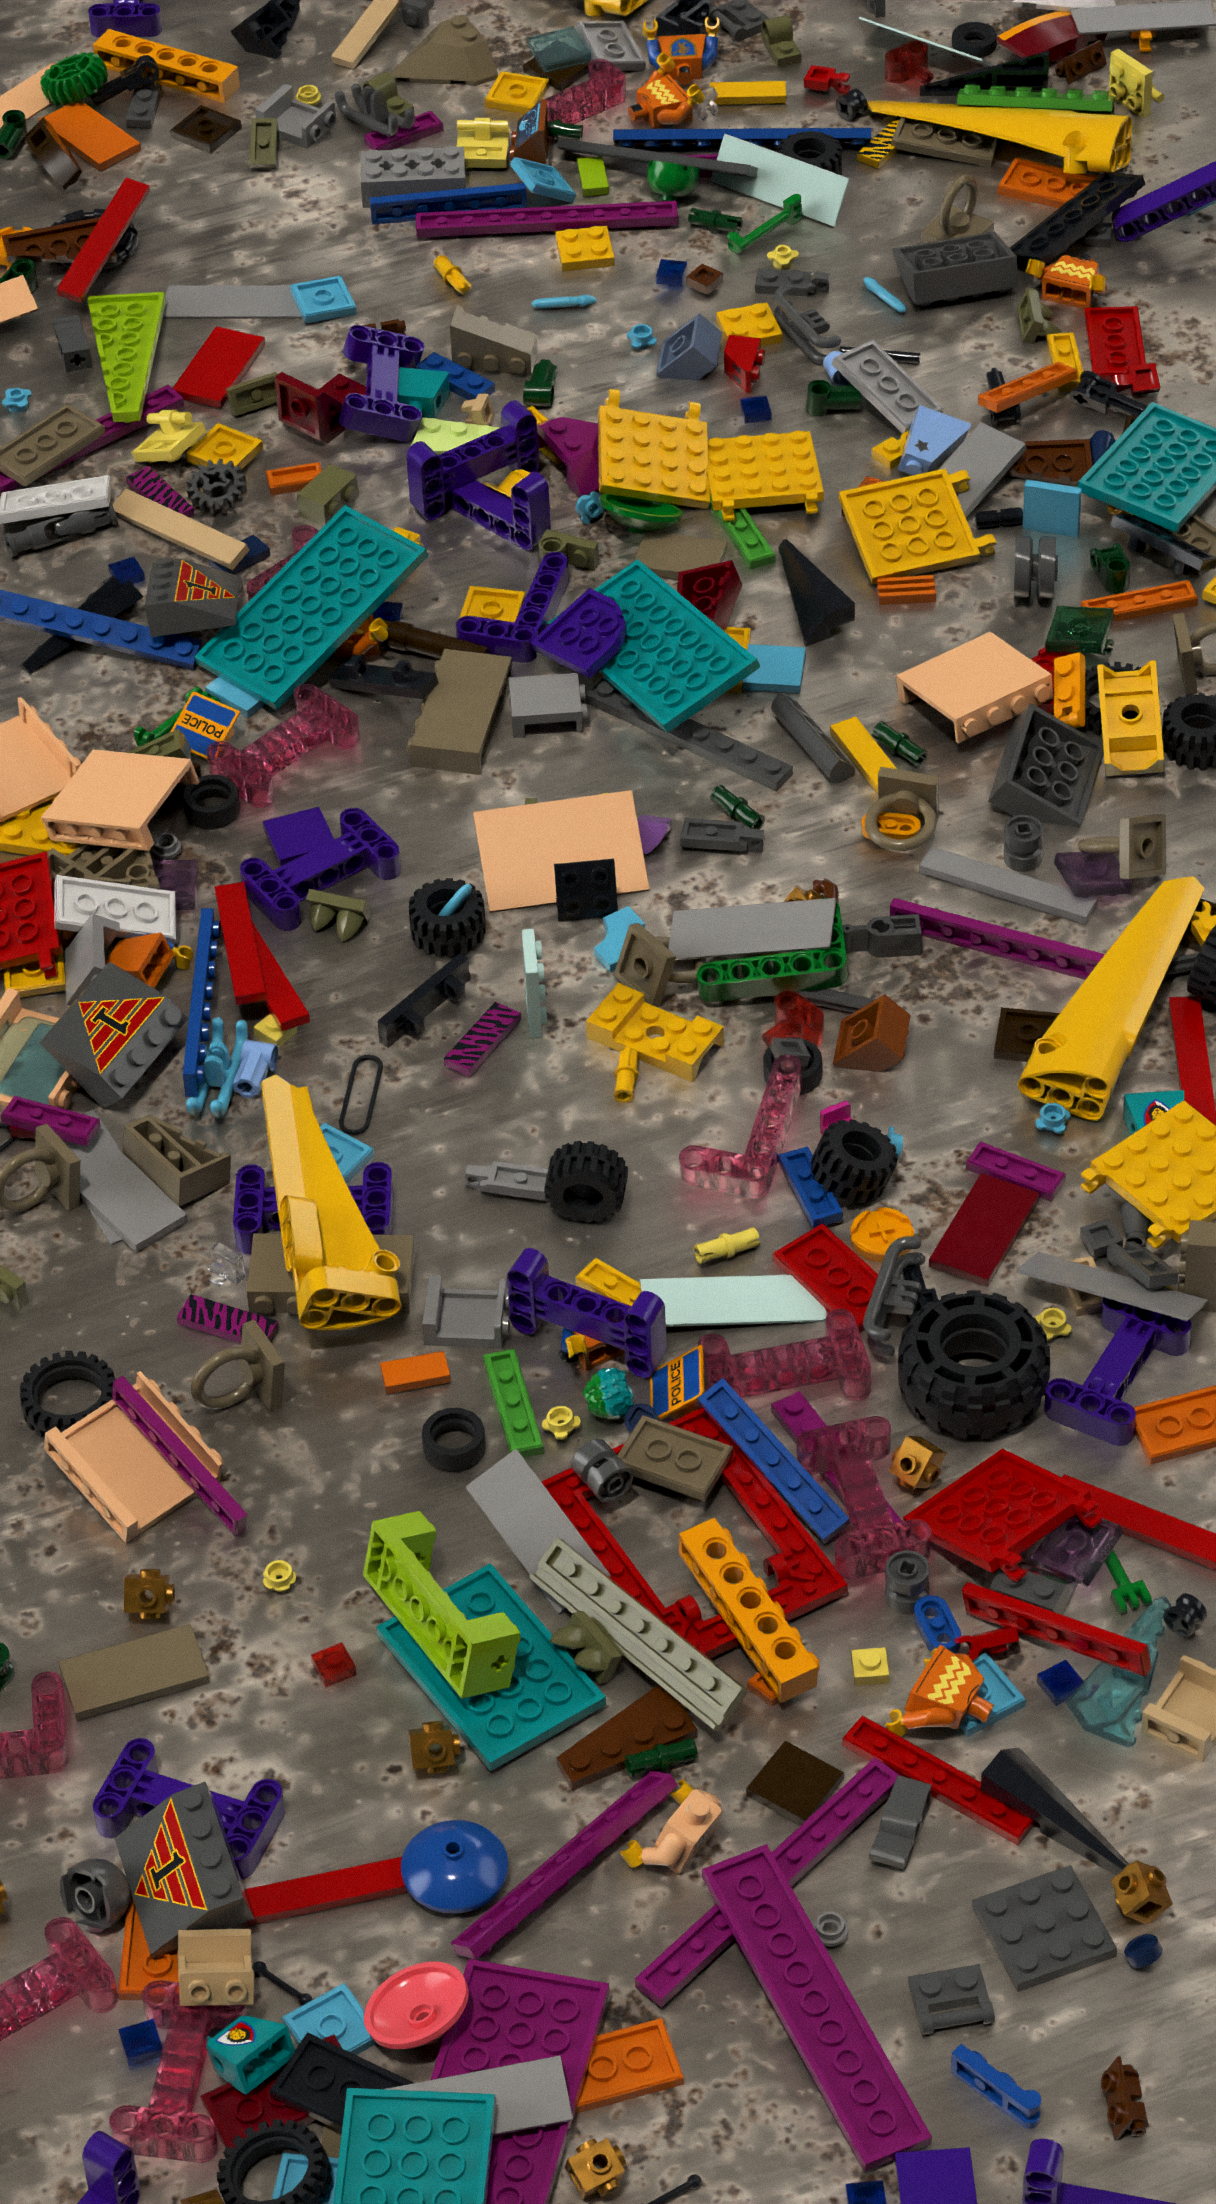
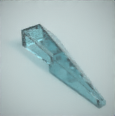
M1165 1595L1154 1599L1123 1635L1148 1645L1151 1669L1148 1674L1141 1676L1101 1661L1065 1702L1085 1731L1126 1748L1134 1746L1137 1738L1133 1733L1136 1723L1142 1720L1143 1712L1140 1711L1142 1698L1149 1693L1159 1654L1155 1649L1157 1640L1164 1635L1163 1615L1171 1607V1603Z

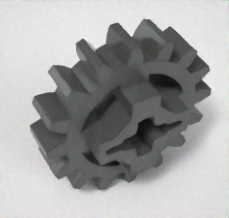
M219 459L217 464H213L212 460H208V466L204 467L199 464V472H190L192 479L186 481L188 486L186 490L194 507L199 506L201 512L210 509L211 514L214 515L216 509H220L222 513H226L225 507L229 506L235 509L234 502H242V494L247 493L245 474L242 473L240 466L234 467L231 460L226 465L223 463V459Z

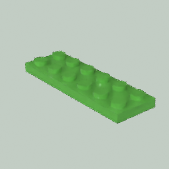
M974 84L965 85L964 89L959 90L957 96L958 105L1112 112L1114 96L1108 95L1109 91L1094 90L1092 95L1083 94V90L1068 89L1067 93H1057L1055 88H1042L1041 92H1031V87H1016L1015 91H1006V86H991L989 90H982L980 85Z

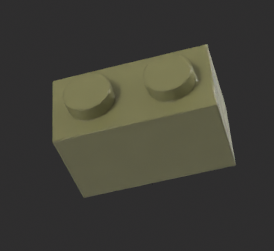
M329 464L297 493L299 516L324 526L344 505L349 506L359 497L357 475Z

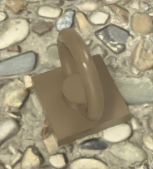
M965 174L958 177L950 185L943 198L939 215L921 231V240L934 242L994 231L993 221L973 214L978 196V186L974 177ZM966 185L967 198L964 208L960 209L952 206L958 192Z
M1184 612L1172 614L1177 655L1186 694H1197L1195 670L1208 675H1216V664L1203 661L1200 645L1202 639L1216 633V621L1202 625L1189 637Z
M880 767L878 773L879 799L872 804L866 814V831L873 842L887 850L909 851L925 844L932 837L936 829L940 814L939 776ZM881 812L909 814L917 817L919 820H925V824L916 836L898 840L889 838L880 832L877 827V818Z
M1153 814L1119 818V837L1085 838L1078 842V848L1080 851L1088 853H1120V879L1166 875V815Z
M640 923L630 924L614 976L625 986L644 993L646 1003L660 1007L668 981L674 983L696 982L697 970L702 964L707 963L706 959H691L695 964V968L690 971L672 970L676 956L668 949L670 937H654Z
M47 1123L36 1127V1144L34 1149L18 1153L1 1167L0 1209L2 1211L17 1213L28 1210L41 1202L50 1191L68 1211L80 1207L81 1160ZM35 1161V1175L40 1179V1185L26 1197L18 1200L7 1199L4 1195V1189L11 1175L21 1166Z
M255 1320L245 1322L242 1326L241 1346L230 1347L214 1354L197 1370L191 1384L192 1397L199 1406L216 1410L238 1403L254 1389L270 1412L281 1409L285 1361ZM240 1359L239 1366L244 1381L227 1394L208 1396L204 1391V1386L209 1376L221 1365Z

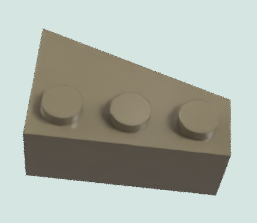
M456 305L450 323L453 362L469 370L532 375L538 357L537 334L504 323V326L488 321V316L480 314V317L463 312L464 308Z
M147 1115L124 1126L123 1154L178 1206L184 1205L230 1183V1154L224 1151L218 1154L206 1148V1142L200 1139L194 1142L182 1136V1130L152 1115Z
M1190 1220L1189 1233H1182L1181 1252L1187 1253V1255L1180 1254L1179 1274H1185V1277L1179 1276L1178 1291L1207 1299L1208 1303L1199 1311L1216 1312V1222Z

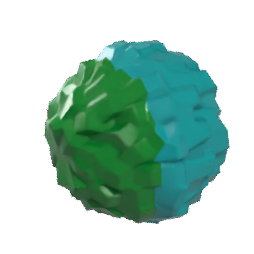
M616 1367L604 1368L592 1375L591 1381L587 1382L585 1389L582 1391L588 1403L589 1412H592L595 1416L610 1420H618L626 1415L627 1411L635 1405L631 1386L626 1385V1371L618 1370Z

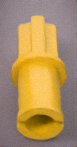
M445 255L438 256L433 263L436 264L433 265L434 269L443 276V281L447 285L451 284L461 295H465L468 290H471V284L462 275L460 267L453 265Z
M625 1047L620 1052L619 1064L614 1071L616 1085L613 1096L620 1103H629L633 1100L634 1084L639 1077V1072L637 1071L638 1052L635 1049H631V1047Z

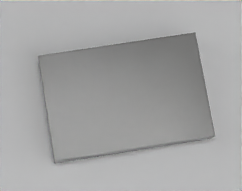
M578 21L576 23L575 30L597 71L645 70L646 62L624 21Z

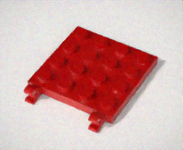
M47 851L0 863V970L39 960L40 970L44 971L46 980L58 977L54 956L62 954L59 929H54V885L50 857Z
M1002 1448L905 1515L903 1521L906 1529L991 1573L1001 1568L1010 1580L1017 1582L1027 1575L1026 1571L1017 1565L1023 1561L1019 1555L1021 1552L1027 1550L1045 1535L1053 1532L1055 1528L1072 1516L1077 1515L1082 1523L1089 1528H1093L1102 1522V1518L1093 1512L1099 1506L1096 1501L1092 1500L1089 1490Z

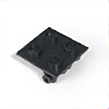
M614 858L554 864L558 921L606 917L618 911Z

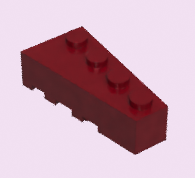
M733 560L678 572L677 592L725 632L743 584Z

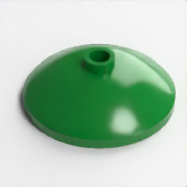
M606 493L600 496L599 501L603 510L616 522L628 526V531L636 534H644L645 530H661L674 525L682 519L683 514L682 510L673 504Z

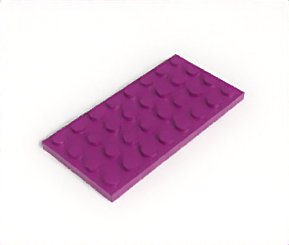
M468 1959L463 1974L469 1989L468 2001L458 2021L444 2034L430 2080L561 2056L572 2116L574 2117L609 1997V1983ZM572 2121L493 2136L486 2204H548Z

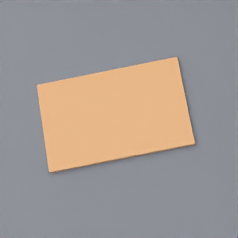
M632 790L473 812L489 912L556 903L554 864L614 858L617 895L650 890Z

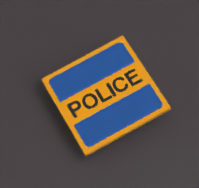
M193 691L170 732L180 729L190 743L191 753L214 762L219 751L226 750L235 733L233 726L241 712Z
M699 1345L656 1368L650 1376V1406L658 1414L659 1421L667 1416L678 1419L698 1410L694 1402L704 1393L703 1346Z

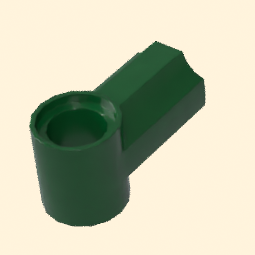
M9 110L2 116L0 159L7 160L10 156H13L18 145L25 142L27 138L25 114L20 110Z
M541 359L538 364L534 365L530 381H526L524 384V405L552 407L554 384L558 371L557 366L550 360Z
M813 380L808 384L806 410L810 415L820 417L827 415L830 410H859L861 408V393L854 386H831L825 380Z

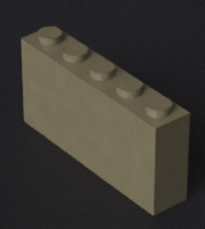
M444 649L441 660H436L434 668L438 684L430 691L428 697L422 700L421 717H417L415 720L414 737H409L407 753L412 756V767L481 775L509 692V678H513L512 657Z
M253 1233L247 1283L248 1307L251 1313L298 1314L293 1272L287 1271L285 1267L281 1234ZM373 1235L381 1250H388L399 1258L400 1267L395 1275V1279L398 1283L401 1308L397 1314H410L415 1267L414 1235Z

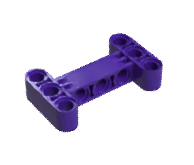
M113 0V3L95 4L88 9L91 34L95 37H101L108 29L135 37H154L162 32L160 7L154 3H143V0Z
M362 325L351 326L343 347V354L349 360L367 364L366 395L351 393L345 397L339 423L346 429L406 442L414 440L422 418V412L415 406L397 402L399 367L416 369V365L420 363L425 348L424 343L413 336Z
M514 400L507 403L501 411V428L440 455H437L425 442L419 441L414 443L408 449L406 455L410 503L427 520L432 521L443 514L445 510V493L506 466H509L513 471L523 469L530 473L537 472L539 468L536 417L519 401Z
M348 808L340 814V837L275 870H272L262 859H246L240 865L241 882L245 884L247 898L278 929L292 931L301 924L300 902L307 898L309 889L323 891L366 868H369L378 878L383 880H392L398 877L401 873V864L397 843L362 809Z
M373 1162L364 1168L363 1185L348 1186L372 1235H392L394 1200L392 1171L390 1166L384 1162ZM253 1164L241 1167L236 1174L233 1227L236 1248L244 1254H251L253 1233H265V1230H280L275 1187H266L264 1170L260 1166Z
M533 1248L524 1249L508 1271L507 1286L510 1321L519 1332L531 1335L536 1332L542 1321L545 1320L625 1350V1363L629 1371L641 1378H649L666 1354L665 1305L658 1295L649 1291H643L638 1295L634 1303L629 1306L549 1276V1266L546 1257L540 1251Z
M1103 1297L1101 1323L1107 1331L1115 1335L1083 1385L1063 1378H1055L1048 1382L1045 1388L1044 1411L1045 1415L1054 1422L1112 1445L1125 1446L1134 1438L1136 1413L1130 1404L1121 1400L1153 1349L1172 1356H1181L1189 1351L1192 1323L1190 1319L1188 1321Z
M145 1738L133 1739L125 1745L93 1801L92 1806L96 1829L105 1838L117 1837L128 1828L134 1816L142 1818L170 1795L195 1786L157 1774L158 1767L153 1743ZM263 1779L256 1782L245 1801L210 1791L217 1804L241 1880L250 1877L254 1873L284 1818L285 1807L282 1787L273 1779Z

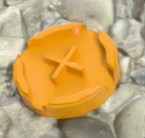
M887 1207L878 1208V1211L870 1212L869 1209L862 1212L854 1219L850 1227L851 1245L856 1253L867 1260L883 1262L889 1245L895 1240L905 1236H914V1228L911 1226L908 1216L898 1210ZM911 1249L903 1250L898 1257L908 1253Z

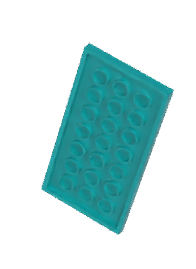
M344 505L237 613L236 625L223 627L194 656V659L201 667L278 710L429 556L427 550Z
M639 559L594 589L614 600L620 607L626 621V635L619 652L602 666L598 673L666 733L678 727L685 720L760 668L757 658ZM559 615L551 619L547 624L552 623Z

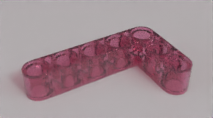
M784 1054L774 1061L744 1155L697 1145H690L681 1150L679 1154L680 1173L682 1180L686 1184L749 1198H760L768 1193L778 1165V1155L782 1152L802 1089L801 1062L796 1056Z
M42 1672L32 1680L33 1729L0 1733V1780L57 1773L65 1769L69 1764L66 1699L62 1679L57 1673Z

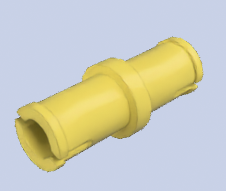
M754 1227L730 1235L722 1233L717 1239L694 1244L693 1250L698 1251L694 1253L695 1259L698 1264H703L704 1262L721 1257L726 1259L735 1256V1253L759 1247L760 1241H755V1239L759 1238V1234Z

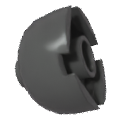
M86 1859L68 1868V1872L61 1877L60 1895L64 1907L68 1913L74 1911L82 1919L75 1922L80 1928L90 1933H100L124 1916L130 1903V1887L125 1874L112 1862L106 1859Z

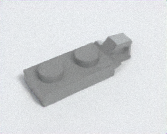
M493 1161L492 1165H485V1167L468 1164L465 1172V1186L479 1189L483 1192L487 1191L488 1193L546 1201L544 1187L548 1169Z

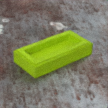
M603 156L577 158L583 197L608 195L609 185Z

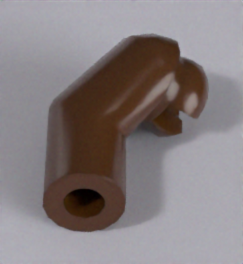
M827 878L813 881L814 891L823 895V898H836V902L839 904V891L835 883Z

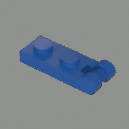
M962 2043L952 2052L951 2073L1022 2127L1032 2129L1039 2125L1041 2096L1037 2091H1024L1016 2085L1010 2075L1005 2072H999L988 2064L982 2054L977 2051H971Z

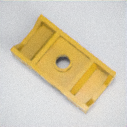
M1156 660L1149 661L1140 670L1114 672L1103 664L1097 665L1105 776L1165 772ZM1127 711H1135L1139 714L1134 719L1123 717V714Z
M620 983L616 984L586 1020L588 1039L619 1052L623 1051L625 1047H631V1049L637 1050L638 1060L691 1082L696 1079L701 1060L713 1045L722 1047L724 1044V1026L698 1015L693 1021L684 1019L646 1003L644 993ZM652 1034L661 1035L659 1037H655L654 1039L648 1037Z

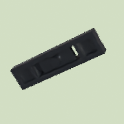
M1131 514L1113 516L1110 526L1130 535L1127 544L1128 550L1134 553L1144 552L1148 544L1173 557L1174 562L1171 571L1180 576L1188 575L1191 567L1199 571L1215 569V556Z
M355 654L348 662L343 661L336 671L328 677L332 688L424 699L438 684L436 673L413 670L409 661L400 660L394 668L367 664L362 655Z
M459 953L377 1021L379 1043L389 1048L406 1033L418 1037L425 1031L424 1018L449 998L459 1003L466 997L465 984L470 981L469 958Z

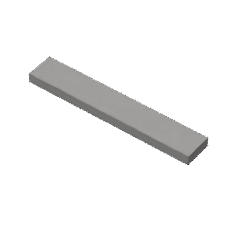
M932 846L919 864V873L1085 925L1097 907V897Z

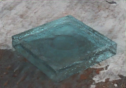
M574 26L526 38L528 48L544 72L591 61V52Z

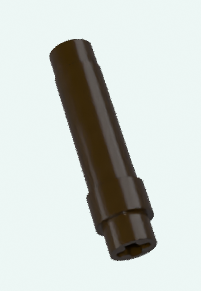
M383 620L388 625V637L386 640L379 642L388 644L392 649L404 652L412 651L441 659L444 649L483 654L491 653L490 647L417 628L414 624L399 620L395 622Z

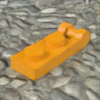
M1081 652L1054 658V717L1075 729L1085 725V656Z

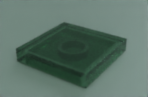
M1057 606L1045 642L1046 651L1103 654L1114 619V609Z

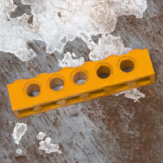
M108 29L93 44L94 54L99 55L107 69L120 73L135 64L140 56L149 55L155 59L159 70V77L154 82L156 84L221 103H225L240 88L238 66L111 29ZM147 66L143 67V71L145 70L146 73L151 72Z
M714 1517L679 1533V1555L780 1703L817 1687L820 1665L813 1652H807L802 1644L800 1633L794 1626H789L780 1604L777 1601L773 1602L762 1578L755 1577L751 1571L747 1556L743 1552L739 1553L729 1530L725 1527L722 1528Z

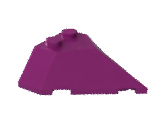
M558 417L538 423V449L549 445L567 465L566 484L579 498L582 495L590 496L591 492L599 493L598 423L566 417Z

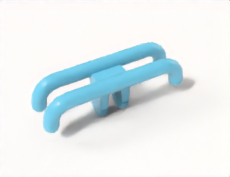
M219 1017L212 1020L211 1042L207 1058L204 1062L205 1083L199 1084L198 1097H190L186 1100V1109L192 1116H196L202 1111L210 1086L221 1087L218 1099L213 1100L210 1104L212 1115L219 1119L226 1114L233 1093V1081L241 1064V1050L245 1040H248V1025L244 1020L236 1022V1039L230 1061L228 1048L223 1043L224 1022Z

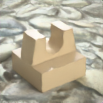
M478 394L476 399L464 401L461 406L462 412L471 413L467 415L465 423L491 425L495 414L489 394Z

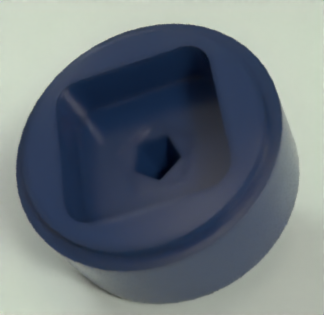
M636 1404L627 1411L625 1425L630 1433H632L642 1415L659 1421L658 1414L650 1405Z
M1144 1934L1134 1938L1127 1944L1124 1950L1128 1962L1135 1968L1152 1964L1163 1952L1158 1938L1151 1934Z

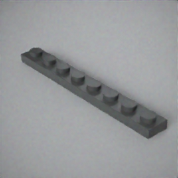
M603 678L586 694L587 704L774 791H777L793 775V766L689 718L678 727L666 733Z

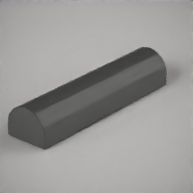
M779 693L771 705L774 715L832 782L841 783L847 780L856 771L855 767L798 701L784 693Z

